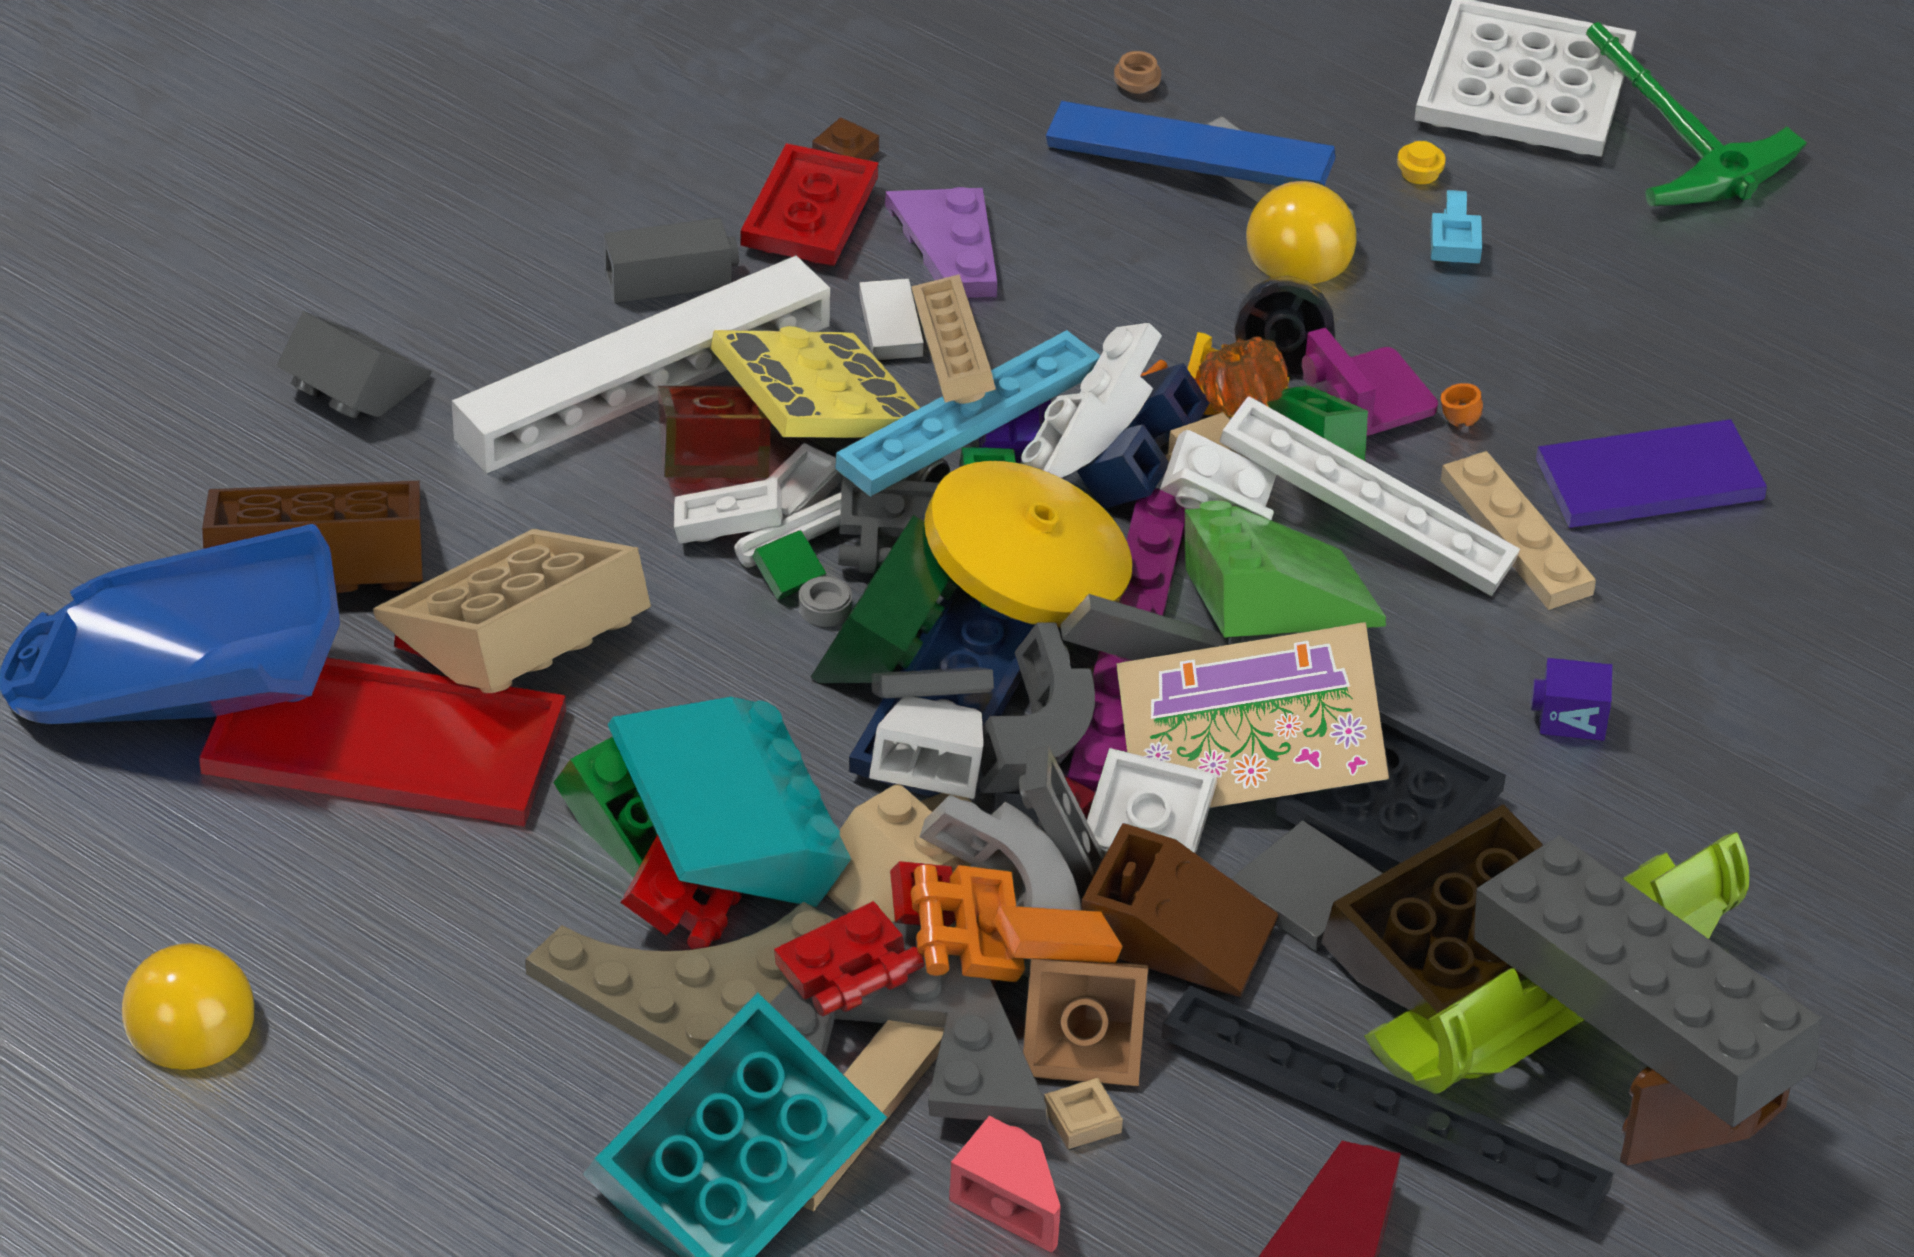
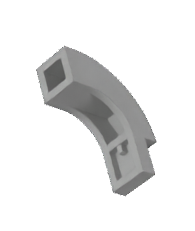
M949 795L925 818L920 838L978 868L1012 872L1017 907L1081 910L1074 878L1061 852L1040 826L1014 806L1004 802L992 815H989L980 810L974 803ZM1024 958L1025 971L1023 975L1030 977L1031 959Z

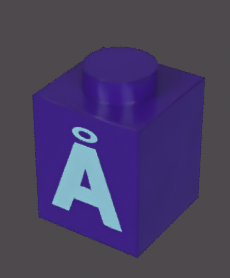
M1547 658L1544 679L1534 678L1530 710L1540 712L1539 734L1605 741L1612 703L1613 664Z

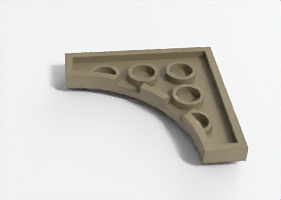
M802 902L776 923L752 935L713 947L683 951H650L620 947L581 935L561 925L525 959L526 975L685 1067L757 992L770 1003L790 983L776 966L775 948L835 919Z

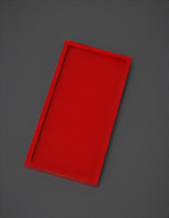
M327 657L312 696L305 697L296 702L285 701L217 716L199 758L201 774L525 827L566 712V696L516 687H509L494 693H484L480 688L455 683L448 676Z

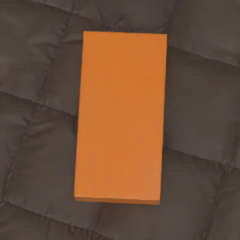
M999 906L993 920L1014 958L1116 963L1123 947L1102 912Z

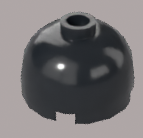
M1289 275L1271 277L1253 286L1241 301L1234 322L1235 338L1240 351L1253 358L1260 366L1270 367L1289 377V379H1292L1289 374L1300 375L1303 373L1302 358L1306 355L1309 332L1327 328L1332 336L1336 337L1333 310L1322 291L1307 280Z

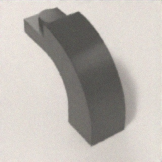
M1036 623L1015 651L1030 699L1031 714L1025 716H990L982 726L983 751L978 775L982 793L1019 791V777L1026 774L1027 750L1048 745L1058 765H1060L1089 727L1095 705V690L1090 668L1071 669L1069 652L1062 642L1056 623Z

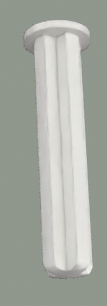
M841 493L782 519V525L763 528L739 539L734 546V550L741 564L746 568L755 566L756 563L752 555L756 548L800 529L807 541L839 527Z

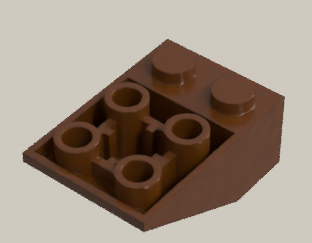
M1122 823L1082 898L1081 907L1082 911L1102 912L1123 946L1118 959L1133 964L1148 965L1149 969L1237 997H1241L1279 917L1276 911L1178 840Z
M1648 1066L1637 1075L1630 1087L1629 1094L1632 1096L1629 1116L1622 1127V1134L1625 1137L1620 1162L1629 1166L1750 1139L1786 1108L1790 1088L1735 1127H1731Z

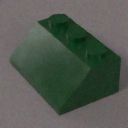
M915 515L912 516L810 678L818 683H872L871 673L892 672L897 664L904 669L908 668L923 644V641L915 637L918 630L926 635L930 632L944 610V607L936 602L937 599L941 596L948 601L958 586L933 555L927 541L924 521Z

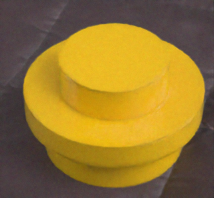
M1415 141L1403 146L1398 152L1397 164L1401 169V175L1411 183H1432L1445 168V154L1430 142Z

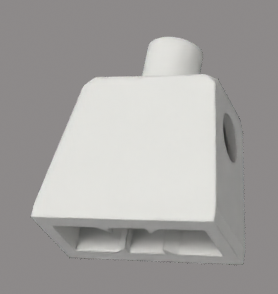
M903 697L877 726L869 778L974 799L983 751L981 712L977 709L958 706L945 699L932 701L917 697Z

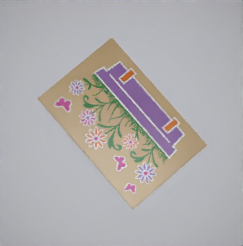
M1366 622L1117 663L1127 752L1217 774V785L1210 808L1389 779Z

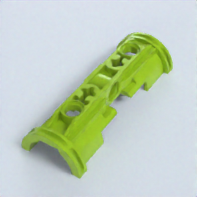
M1735 832L1725 835L1677 866L1674 865L1666 852L1656 855L1638 866L1637 870L1622 878L1709 939L1720 917L1744 900L1749 887L1750 874L1745 849L1738 833ZM1511 968L1434 1015L1429 1020L1408 1010L1392 1021L1375 1028L1364 1035L1378 1059L1393 1075L1429 1092L1438 1094L1461 1079H1475L1482 1075L1488 1076L1503 1072L1575 1025L1583 1022L1584 1019L1528 978L1520 982L1515 969Z

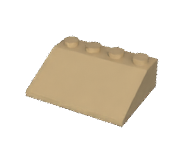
M531 529L373 608L375 619L455 683L480 688L484 693H494L509 688L514 678L526 672L538 671L549 667L553 663V658L566 651L579 650L589 646L593 642L592 638L600 633L629 625L632 622L631 617L650 608L651 604L638 547Z

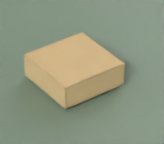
M1099 1078L1044 1094L1047 1115L1067 1150L1122 1133L1123 1119Z

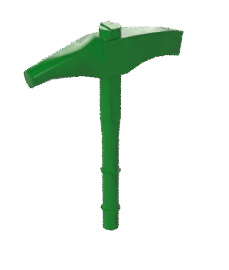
M1600 22L1592 24L1587 29L1586 36L1600 49L1601 55L1607 56L1632 82V87L1637 88L1661 112L1676 130L1677 134L1701 158L1692 169L1670 183L1646 189L1645 196L1649 206H1672L1722 201L1736 195L1744 201L1751 198L1759 184L1793 160L1806 146L1807 142L1787 126L1766 139L1723 145L1691 112L1679 104L1654 79L1650 70L1645 69L1622 46L1618 37H1614Z

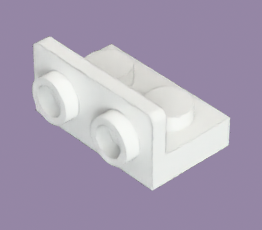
M1187 429L1178 435L1160 490L1175 496L1176 502L1187 509H1198L1201 503L1207 501L1229 502L1232 506H1238L1272 520L1274 511L1267 508L1266 505L1276 474Z

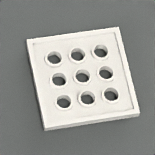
M1452 0L1416 104L1414 120L1431 123L1437 127H1451L1477 132L1484 136H1497L1523 141L1530 145H1543L1569 150L1576 154H1590L1602 157L1625 75L1606 55H1601L1600 49L1586 36L1587 29L1594 23L1475 0ZM1603 25L1614 37L1619 38L1622 46L1632 55L1636 31ZM1520 74H1526V75H1531V76H1530V77H1528V76H1522V75H1520ZM1465 93H1474L1477 95H1468ZM1558 111H1567L1570 113H1561Z

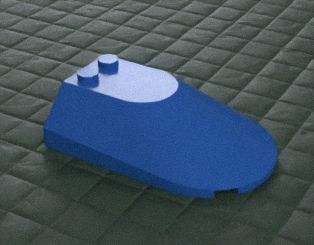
M309 524L127 566L91 579L70 591L74 599L72 602L53 615L41 612L20 633L8 650L1 665L0 691L15 713L27 720L45 724L207 718L285 701L296 702L305 697L312 696L340 626L330 547L318 527Z

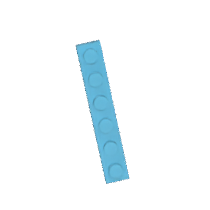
M1066 330L991 370L996 390L985 392L983 398L975 402L959 404L955 400L945 403L942 396L837 452L835 469L871 497L1081 383L1086 375L1093 370L1100 355Z

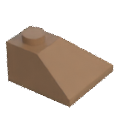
M1031 959L1023 1054L1033 1076L1084 1082L1099 1078L1101 1083L1139 1086L1148 965Z

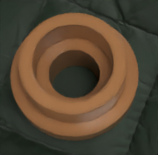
M1132 51L1124 54L1120 58V62L1115 66L1114 80L1126 91L1141 94L1159 85L1161 69L1153 55L1143 51Z

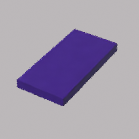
M1731 419L1538 446L1536 461L1569 528L1759 501L1765 499L1767 490L1765 481Z

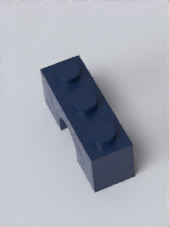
M1184 363L1140 376L1153 390L1139 413L1105 451L1090 463L1076 470L1086 487L1104 509L1150 496L1165 474L1169 461L1159 447L1169 441L1171 430L1199 421L1210 404Z

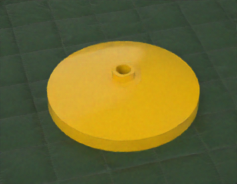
M983 461L967 464L955 469L942 479L928 504L924 523L925 533L931 551L940 566L957 585L972 597L1011 618L1035 625L1036 623H1056L1057 627L1061 628L1062 622L1088 594L1119 603L1131 579V552L1117 523L1088 494L1068 481L1044 470L1005 461Z

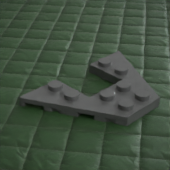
M892 922L903 934L905 950L913 946L917 948L916 935L921 930V926ZM948 955L950 969L943 975H929L925 964L923 968L907 975L908 981L892 990L883 987L862 997L861 1005L847 1012L838 1009L824 1017L820 1016L814 1007L812 997L804 1000L791 983L770 1002L824 1057L826 1056L835 1019L886 1023L890 1020L942 1027L944 1031L928 1098L930 1116L983 1121L991 1116L1007 1123L1043 1126L1048 1124L1047 1105L991 980L963 976L960 956Z

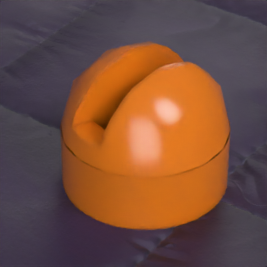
M1469 383L1455 384L1445 389L1441 394L1443 414L1452 425L1458 427L1459 424L1465 423L1466 427H1470L1481 417L1483 401L1481 391L1477 386Z

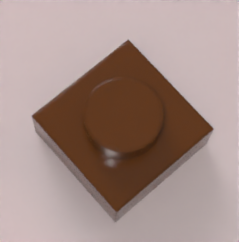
M840 117L812 141V149L869 160L879 151L880 135Z

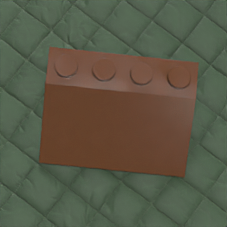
M420 480L209 489L202 526L203 549L313 524L318 527L330 547L336 593L355 591L359 588L358 584L380 583V588L385 590H403L412 587V582L423 581Z

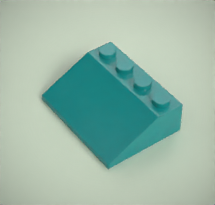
M725 697L614 716L607 724L680 881L797 904L805 902L813 907H817L851 861V857L840 837V831L833 823L820 797V791L814 784L801 758V753L795 746L783 722V717L776 706L760 700L754 702L736 697Z
M757 992L594 1158L582 1175L628 1219L680 1257H755L885 1121L887 1116Z

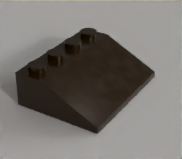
M1503 804L1334 901L1321 943L1357 982L1429 1020L1434 1015L1513 968L1474 939L1477 888L1536 851L1543 844ZM1515 969L1520 982L1527 979V977Z

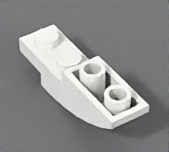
M1150 323L1116 327L1103 343L1104 350L1093 370L1083 379L1080 387L1081 392L1058 396L1048 406L1041 428L1034 440L1027 445L1022 453L1021 464L1044 470L1062 478L1090 463L1105 451L1122 431L1129 426L1153 390L1140 375L1162 335Z

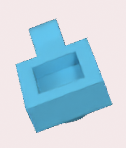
M1447 190L1444 213H1432L1430 236L1431 260L1480 263L1482 253L1481 216L1467 215L1466 191Z

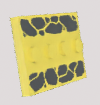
M793 326L782 327L780 331L714 330L710 349L783 437L865 438L920 408L854 333L808 332Z

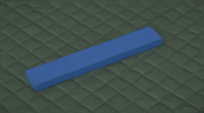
M1061 101L1046 134L1047 145L1052 148L1276 186L1296 181L1314 182L1324 186L1336 159L1335 147L1332 145Z

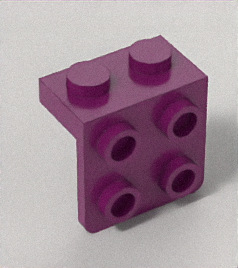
M1327 328L1308 333L1306 355L1302 358L1303 380L1311 387L1368 410L1367 436L1421 420L1437 413L1438 400L1394 348L1382 347L1350 357Z

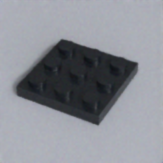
M1379 712L1389 779L1281 796L1277 798L1275 814L1295 825L1303 820L1357 857L1384 871H1388L1480 818L1504 791L1506 775Z

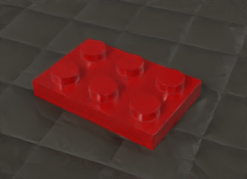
M786 143L740 230V246L762 250L767 253H776L790 257L797 256L800 259L813 263L835 266L878 179L879 163Z

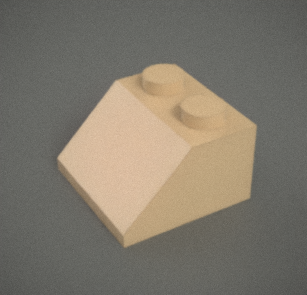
M895 784L855 807L839 830L840 837L851 857V861L826 895L846 913L874 901L891 922H895L890 870L899 861L952 866V873L958 865L971 867V863L919 837L924 820L932 811L901 784Z

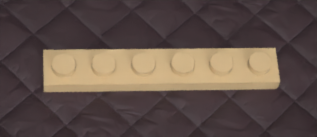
M960 274L911 286L944 402L955 400L959 404L971 403L983 398L985 392L996 390L991 368Z

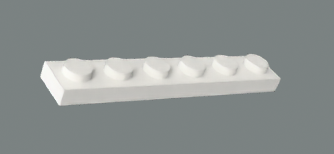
M1249 396L1223 429L1220 443L1490 596L1494 594L1517 559L1520 548Z

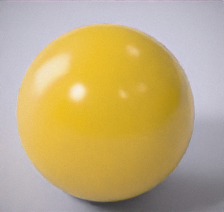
M1308 181L1282 184L1264 195L1254 207L1246 231V242L1250 258L1263 273L1270 277L1289 275L1307 280L1311 284L1325 282L1341 274L1353 257L1357 239L1355 221L1344 200L1331 189Z
M183 943L160 949L151 954L135 969L124 990L121 1012L124 1030L129 1042L142 1057L162 1067L187 1070L214 1065L235 1053L250 1034L254 1021L255 1005L250 983L235 961L215 948L202 944Z

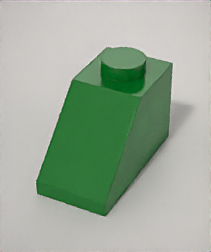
M1309 385L1266 392V402L1269 408L1365 461L1368 410Z

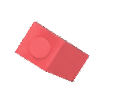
M989 1116L951 1161L949 1201L1052 1253L1058 1245L1061 1206L1041 1141L1031 1137L1019 1127L1009 1126Z

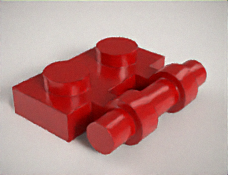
M657 834L620 903L666 936L680 923L691 931L687 944L694 950L707 948L712 941L720 939L728 924L726 914L730 906L736 905L740 901L743 893L680 881ZM697 888L710 896L706 905H701L692 898Z
M874 901L774 949L776 966L804 1000L812 997L814 1007L822 1017L838 1009L847 1012L861 1005L862 997L883 987L892 990L908 981L907 975L925 966L924 959L921 953H918V949L915 946L905 950L903 934Z

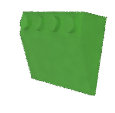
M1207 501L1201 503L1198 509H1185V569L1224 637L1310 632L1366 622L1367 628L1386 627L1385 614L1341 549L1238 506H1232L1229 502Z

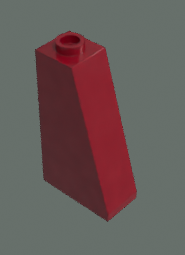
M1342 1140L1258 1257H1379L1395 1194L1401 1153L1383 1150L1372 1145H1361Z

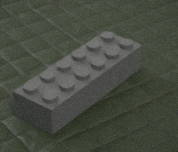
M1561 835L1477 888L1474 937L1477 942L1731 1127L1741 1123L1816 1070L1822 1020L1820 1016Z

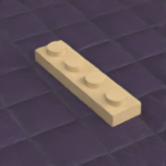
M1487 451L1442 465L1441 482L1476 524L1520 548L1517 559L1512 567L1548 610L1594 594L1596 579Z

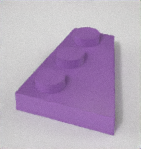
M956 187L953 189L886 191L885 207L892 217L897 216L903 224V234L909 243H916L923 254V263L934 280L960 274L967 298L997 297V276L983 188Z

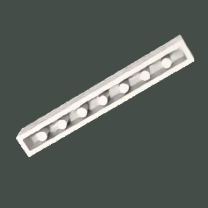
M794 256L452 400L454 440L486 474L657 401L658 395H671L728 370L710 349L714 330L780 331L782 327L793 326L808 332H817L829 327L830 287L799 257Z

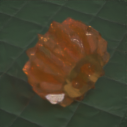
M1253 337L1247 341L1239 338L1232 344L1223 343L1219 351L1208 353L1206 361L1199 366L1200 382L1207 401L1210 402L1213 411H1224L1226 415H1234L1248 396L1266 406L1267 402L1278 400L1282 397V391L1289 385L1287 379L1288 371L1281 351L1277 349L1274 341H1263L1261 337Z

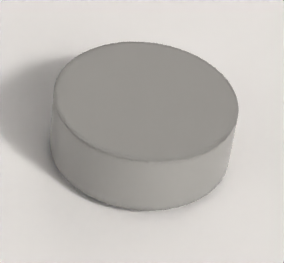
M828 576L817 577L807 581L800 588L799 613L810 624L821 627L836 626L846 621L852 611V591L840 579Z

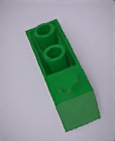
M612 736L571 758L553 783L583 830L634 878L655 840L657 832Z

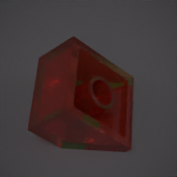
M658 386L660 462L664 477H672L675 482L682 484L700 483L704 478H724L725 481L733 484L751 483L755 481V478H769L771 421L742 386Z

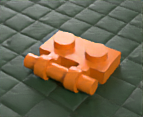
M921 865L914 870L915 886L911 889L913 910L919 913L921 930L917 933L916 940L918 953H921L922 957L925 958L927 973L933 976L947 973L950 969L948 955L960 956L963 976L1017 982L1025 971L1024 958L1013 957L993 923L999 906H1016L1012 872L958 865L950 876V883L938 882L935 866ZM942 910L954 911L956 927L944 926Z

